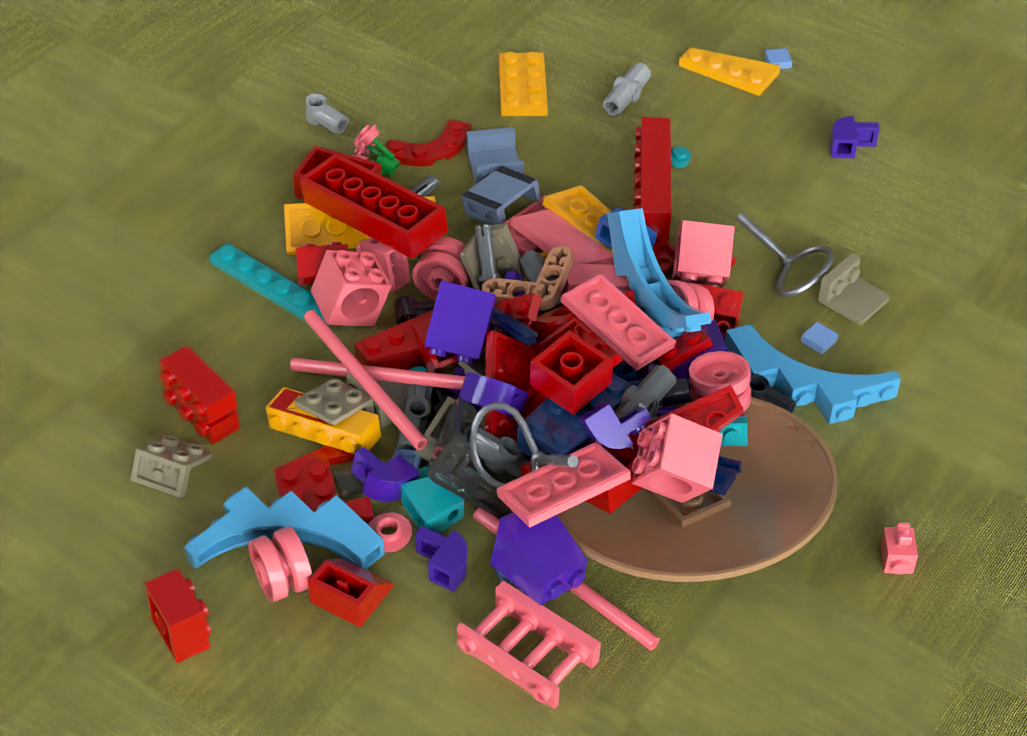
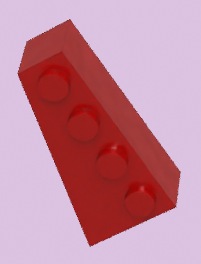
M433 310L354 343L355 358L361 365L403 370H409L416 366L426 367L411 325L431 318Z

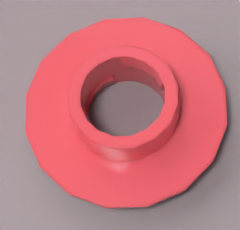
M394 512L383 513L369 522V526L384 540L385 552H395L402 549L409 543L412 536V526L409 520L401 514ZM387 527H393L397 529V531L391 535H385L381 533V531Z

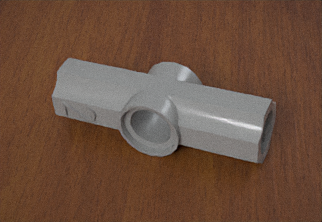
M639 62L637 65H633L624 77H617L611 93L603 101V108L607 111L608 115L615 117L617 114H621L630 102L638 100L642 87L651 77V71L647 68L646 64Z

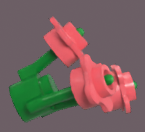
M369 124L366 127H361V132L354 140L355 157L367 160L368 157L362 156V154L366 155L372 152L378 157L376 163L381 164L382 176L385 174L391 177L398 169L400 161L376 138L380 134L376 124L372 127ZM376 145L383 153L379 152L374 146Z

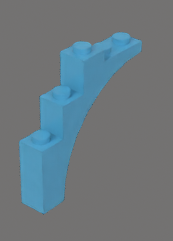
M643 208L607 213L616 276H626V280H629V287L634 290L637 307H642L646 315L673 339H676V336L683 335L685 332L701 330V325L710 324V312L699 311L688 305L667 282L651 247Z
M751 324L726 331L725 344L728 351L742 356L749 362L751 375L759 374L767 378L769 387L776 386L780 393L797 401L796 406L815 402L829 424L854 418L855 408L865 407L868 404L897 397L901 377L896 371L872 375L833 373L810 367L789 358L766 342Z
M247 487L230 495L223 504L226 515L217 518L202 534L192 537L184 547L188 562L196 569L213 557L236 547L248 545L249 541L265 535L272 541L275 531L291 526L301 542L325 548L365 569L385 555L384 540L337 495L330 501L323 502L316 512H313L292 491L284 497L277 498L271 507L268 508Z

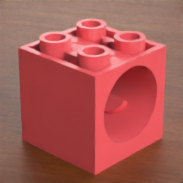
M683 220L676 235L672 280L723 288L730 277L735 226Z
M327 250L311 288V293L327 325L374 327L391 289V284L374 253L367 251Z
M669 414L642 429L637 438L639 448L637 457L632 464L633 477L631 483L681 503L713 489L723 434L675 414Z

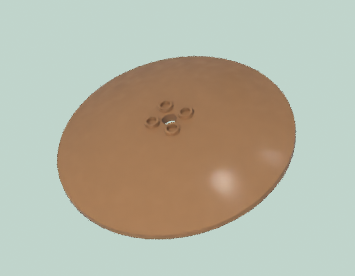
M751 397L750 406L744 411V416H747L748 446H720L713 489L690 499L692 501L681 503L642 488L610 514L584 501L557 514V516L582 553L602 565L637 577L673 582H700L736 577L773 565L790 556L808 543L824 526L833 510L838 489L837 469L834 458L820 435L799 417L774 404ZM689 403L680 404V405H674V406H668V407H682V406L687 405V404H689Z

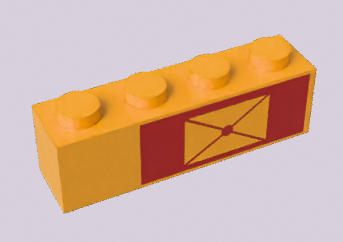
M283 387L266 406L270 428L348 453L355 454L362 447L370 450L381 437L377 414L360 410L341 422L331 425L295 406V400L306 393Z

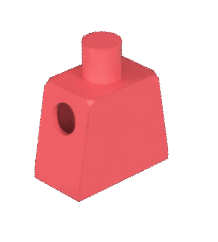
M371 237L358 243L356 247L357 252L367 251L375 254L391 284L389 292L393 293L411 282L407 256Z

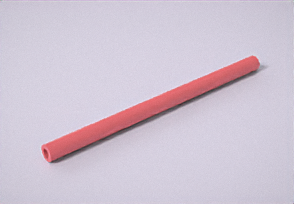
M314 310L306 312L304 320L409 442L417 450L423 449L428 441L319 315Z
M293 358L290 363L292 371L346 377L350 373L339 362ZM362 365L374 380L461 390L466 377Z
M483 507L477 508L473 514V519L497 535L500 520ZM584 582L579 587L570 589L572 593L650 651L657 646L659 638Z

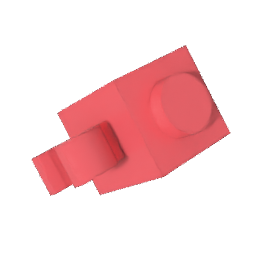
M897 523L896 527H884L880 542L884 573L913 574L918 551L914 528H910V523Z

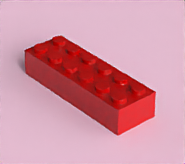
M641 117V126H636V145L634 146L635 192L633 206H635L634 209L643 208L646 226L658 233L655 241L656 244L665 239L669 241L672 215L670 118Z
M337 153L300 178L306 204L411 259H414L449 232L445 207Z

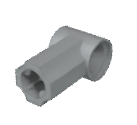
M314 93L306 97L305 109L306 121L308 123L322 125L338 135L345 131L349 124V118L329 106L324 95Z

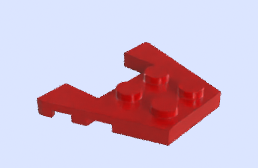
M576 317L532 347L530 355L531 362L565 333L571 331L612 358L613 367L623 361V358L614 349L595 335ZM533 387L528 392L531 408L528 409L527 415L531 414L548 398Z
M326 445L275 468L274 477L279 497H284L292 491L313 512H316L323 502L330 501L337 495L330 465L352 462L355 454ZM369 497L344 502L366 524H369L374 519Z

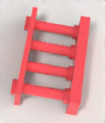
M503 580L496 587V608L474 630L463 623L457 626V645L466 654L474 655L531 693L538 702L546 703L555 709L559 701V687L557 685L578 663H584L592 669L599 662L601 642L543 605H539L532 598ZM505 615H510L520 623L498 646L484 638ZM529 631H534L544 637L542 642L522 662L508 654ZM553 647H559L567 652L569 655L547 678L533 670Z

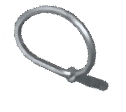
M743 212L736 218L761 243L776 253L782 259V263L785 264L774 288L778 296L790 297L802 293L819 281L833 263V252L826 246H813L793 256L787 255ZM815 252L827 254V262L815 276L797 288L788 291L782 290L783 283L791 269V262Z
M493 402L483 406L476 414L471 425L469 447L473 464L480 476L496 488L505 484L493 479L484 470L476 448L479 424L483 416L488 411L494 409L505 410L510 413L521 427L533 455L531 457L532 472L539 469V466L545 463L562 467H576L579 463L575 455H546L539 451L526 421L517 409L507 403Z

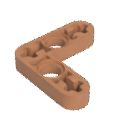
M566 246L553 248L549 252L536 282L492 278L482 285V291L496 294V305L499 304L500 300L513 298V295L519 291L526 292L525 295L535 293L542 297L539 310L552 309L559 300L574 264L571 249ZM552 275L559 276V278L554 281L546 280L549 276Z

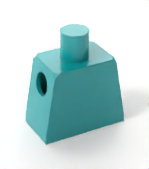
M443 473L400 485L401 504L418 529L423 526L439 533L462 520L464 517V500L474 496L473 489L468 481L454 486L448 476Z

